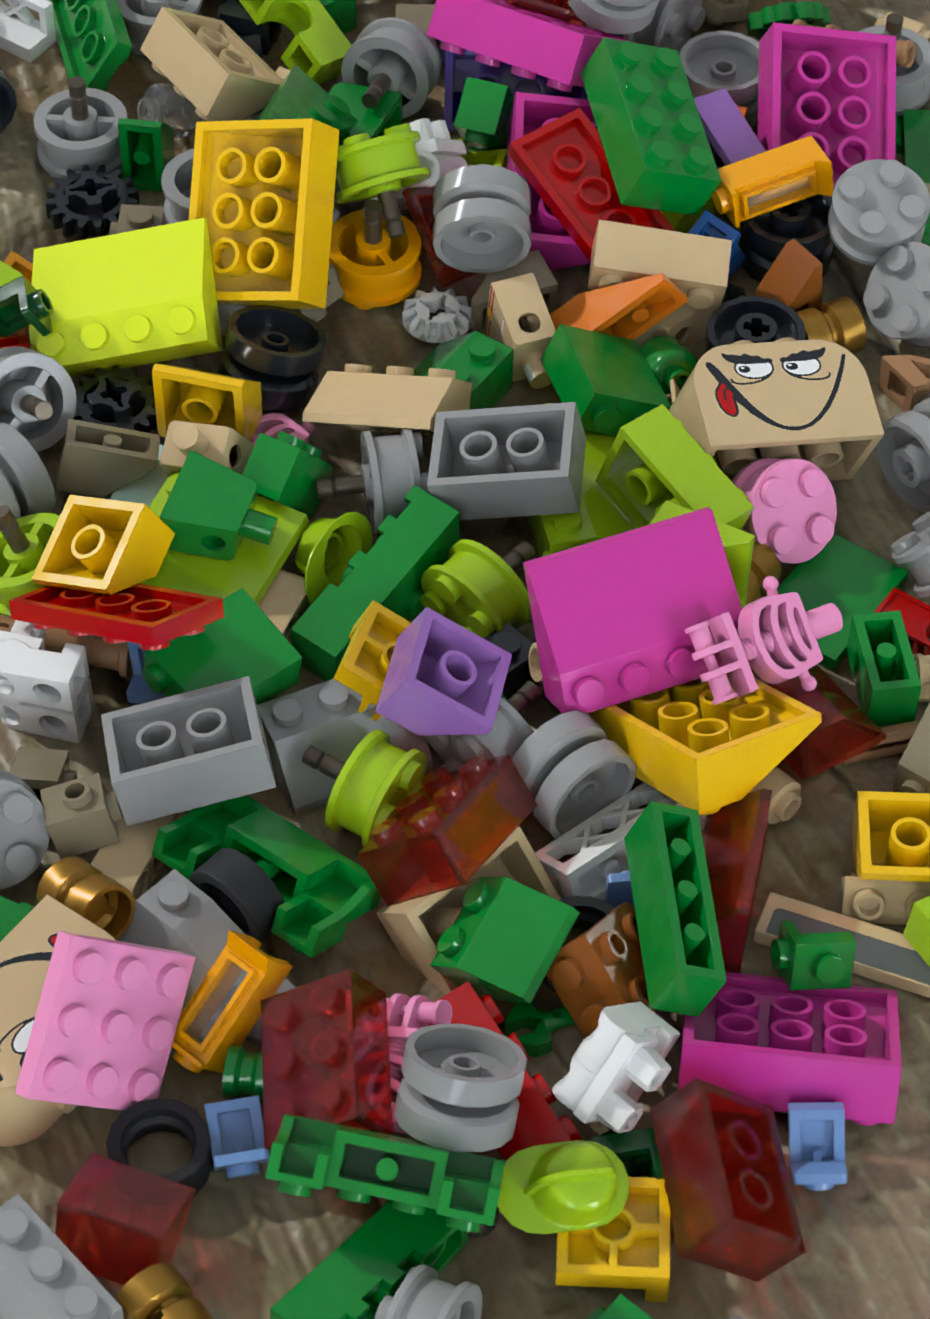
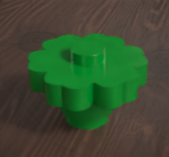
M810 1L784 2L764 7L759 12L750 13L746 18L748 36H755L757 40H761L774 22L792 24L796 19L805 20L807 25L826 27L828 24H831L830 7L823 6L821 2Z

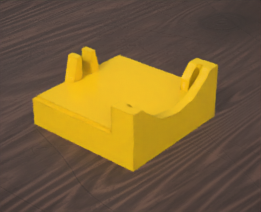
M374 600L354 624L348 637L351 641L333 678L363 696L358 710L360 713H363L370 703L377 706L397 637L411 624L408 620ZM374 711L371 719L376 721L383 716Z
M628 1177V1199L621 1213L611 1222L593 1229L556 1233L555 1285L645 1289L644 1302L667 1303L670 1282V1179Z

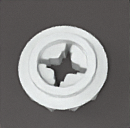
M434 286L430 293L417 290L414 298L405 300L402 322L405 329L415 338L430 343H444L463 336L470 329L471 307L468 306L467 297L456 296L453 288L445 292H438ZM438 309L445 310V313L440 312L430 320V312L435 313Z

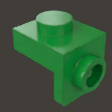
M792 920L780 921L778 939H773L771 943L770 957L772 967L775 971H779L790 991L850 988L856 940L851 932L800 934Z

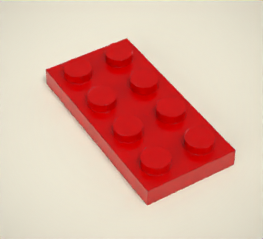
M581 108L509 144L507 154L590 262L593 240L599 220L676 231L660 210L621 205L599 132Z
M141 583L112 595L44 586L9 600L11 619L32 623L35 629L59 628L67 630L70 636H101L106 643L132 642L139 644L140 649L148 651L164 649L170 646V640L179 636L199 634L205 630V625L224 618L222 598Z

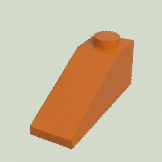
M663 273L579 293L552 312L550 317L555 330L562 324L635 340L689 300L680 288Z

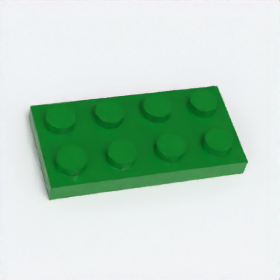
M48 0L53 4L56 37L69 79L77 76L82 77L85 80L86 88L106 91L111 77L120 64L127 61L132 48L118 0Z

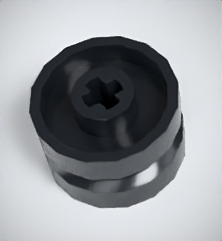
M817 194L742 221L740 223L741 237L738 246L746 259L740 266L751 278L761 282L786 243L794 238L822 263L823 277L829 271L834 249V242L828 230V215L832 198Z
M762 296L738 297L724 302L712 312L706 326V350L704 354L717 346L732 344L740 340H750L753 343L774 342L787 337L794 338L795 340H805L804 322L794 309L779 300Z
M255 305L246 306L235 311L228 320L224 339L226 349L221 355L217 374L261 382L262 410L283 412L298 410L308 405L316 391L319 378L318 367L324 357L327 343L325 331L316 321L302 313L284 307Z

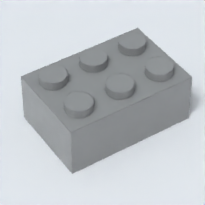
M576 402L436 412L427 481L429 493L459 511V520L579 513L586 435Z

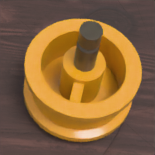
M373 199L364 203L363 210L346 214L332 224L329 263L338 272L339 284L345 292V295L340 298L353 304L354 307L360 310L390 306L405 300L418 288L422 276V267L419 259L422 249V238L418 228L412 221L401 215L400 219L403 220L406 234L389 239L386 229L387 222L384 221L382 215V204L378 200Z

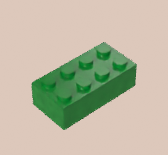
M603 37L580 74L621 205L697 215L721 183V178L678 50Z

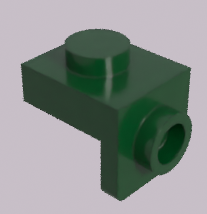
M24 276L0 287V335L3 338L30 324L42 336L52 333L50 315L53 313V306L49 297L42 289L36 290Z
M655 1127L624 1133L609 1130L598 1137L590 1138L591 1142H597L611 1149L623 1162L628 1177L646 1175L647 1178L674 1179V1165L668 1146L660 1147Z

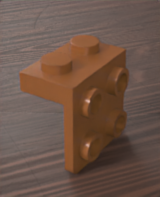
M624 902L617 906L586 932L564 943L546 974L584 1038H587L596 1030L600 1013L607 1006L641 1001L650 1008L635 908L630 902ZM651 1009L655 1013L659 1011L657 1009Z

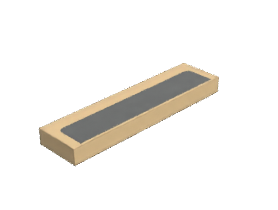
M770 892L755 929L753 942L771 947L773 939H778L780 921L792 920L800 934L851 932L856 940L853 974L930 998V967L902 933Z

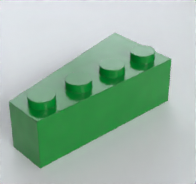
M294 65L264 107L265 109L257 119L313 118L339 129L338 146L341 145L358 122L350 114L349 106L342 99L333 95L330 96L297 65Z
M414 485L404 496L405 502L409 505L397 519L389 514L380 524L377 530L381 535L369 552L365 554L358 550L349 560L339 587L330 583L291 628V645L302 656L301 666L324 681L333 679L351 641L348 637L354 624L373 600L408 621L412 618L415 619L425 609L420 601V597L425 593L421 585L422 574L432 565H443L449 559L450 548L459 541V511Z
M387 1199L378 1212L270 1308V1318L375 1319L382 1299L386 1295L394 1297L406 1274L412 1267H417L421 1264L433 1267L439 1275L468 1242V1232L446 1226L447 1216L436 1214V1209L426 1208L425 1215L406 1213L392 1209L393 1200Z

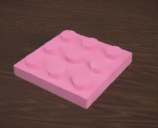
M58 931L15 1093L32 1100L121 1111L140 1101L158 1098L195 957L179 951Z

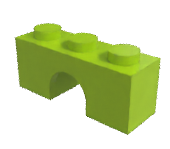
M239 0L257 25L274 21L285 25L292 31L295 37L281 57L290 71L294 65H297L317 84L324 83L341 75L344 56L352 45L319 0Z

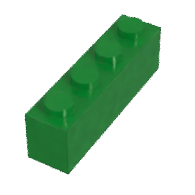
M650 801L624 837L649 1007L651 1009L698 1017L727 981L698 810Z

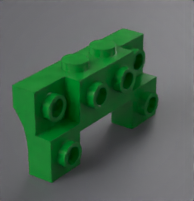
M247 795L192 809L179 819L159 828L152 851L153 857L169 866L171 870L176 869L189 880L190 875L222 848L235 849L248 856L270 877L284 900V903L277 908L271 932L289 943L294 950L306 954L310 958L341 942L349 922L376 908L385 883L384 880Z
M286 1113L283 1116L277 1138L272 1143L265 1178L278 1181L277 1191L296 1196L310 1197L312 1188L322 1190L327 1186L338 1189L336 1197L353 1202L370 1203L371 1196L393 1200L392 1209L406 1213L425 1215L426 1208L436 1209V1214L447 1216L446 1226L462 1231L480 1233L481 1224L490 1226L494 1224L506 1159L473 1152H456L436 1148L421 1141Z

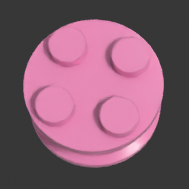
M761 458L744 466L732 480V483L744 492L748 501L754 506L742 530L755 535L754 540L759 544L765 543L775 552L781 563L797 564L808 561L820 553L832 539L837 516L835 492L826 474L815 464L802 459Z

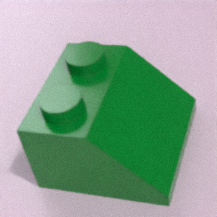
M474 331L439 344L414 369L413 376H428L429 368L456 371V379L472 383L469 410L493 408L512 388L513 349L478 331Z
M479 877L478 881L474 882L465 892L462 899L463 908L454 924L441 935L437 944L438 952L430 966L458 987L469 981L479 998L488 993L493 1001L530 1004L580 912L568 904L510 878Z

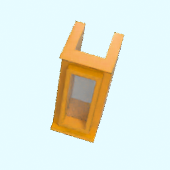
M810 135L718 168L721 183L712 193V198L719 214L725 213L734 227L739 228V222L814 195L832 197L834 191L832 162Z
M229 930L225 948L180 1014L172 1044L176 1052L172 1057L180 1065L196 1074H200L202 1069L223 1073L229 1046L231 1044L242 1045L293 966L285 960L266 955L258 949L261 942L254 937Z

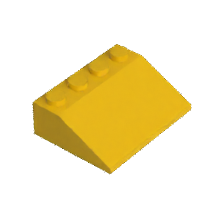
M313 118L196 122L189 220L205 217L208 221L217 304L239 306L270 305L287 309H326L339 129Z
M698 678L588 713L604 730L608 740L616 742L632 758L636 765L635 778L640 779L686 808L698 810V815L714 814L720 811L723 806L743 799L822 722L820 712L756 678L759 690L738 698H732L714 706L712 703L714 698L708 682L702 683L701 679Z

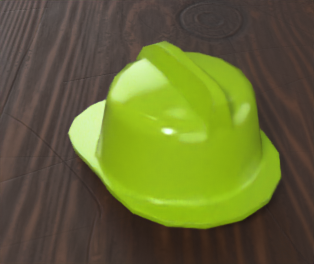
M355 511L344 513L338 518H319L310 523L302 533L295 555V563L298 571L305 575L304 587L310 606L330 583L339 587L343 573L348 566L347 563L358 550L367 554L371 549L373 541L372 529L366 516Z
M576 1140L536 1145L517 1151L505 1161L498 1207L500 1213L512 1226L530 1234H553L593 1229L608 1224L621 1213L629 1195V1178L623 1162L611 1149L597 1142Z

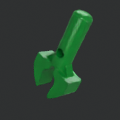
M532 1002L530 1004L518 1003L512 1008L506 1018L504 1035L507 1036L513 1032L515 1033L522 1028L535 1030L532 1033L524 1034L517 1038L528 1056L539 1057L552 1052L551 1037L555 1031L576 1023L565 1005L545 1012L535 1009Z

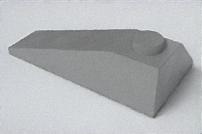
M174 869L136 900L133 920L126 933L118 941L179 951L195 957L182 1006L183 1011L225 948L228 931L245 933L207 894ZM245 970L242 972V974L236 981L235 985L233 986V988L231 989V991L229 992V994L227 995V997L225 998V1000L223 1001V1003L221 1004V1006L219 1007L211 1021H217V1019L223 1012L224 1008L226 1007V1005L228 1004V1002L230 1001V999L232 998V996L234 995V993L236 992V990L248 974ZM285 978L245 1040L288 1057L325 1024V1018Z

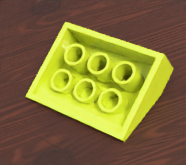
M205 217L34 249L32 286L36 290L42 289L47 294L53 306V313L50 315L52 333L42 336L32 324L29 325L31 349L56 360L65 368L71 378L95 374L96 368L107 372L111 371L113 366L116 365L123 369L223 351L208 221Z

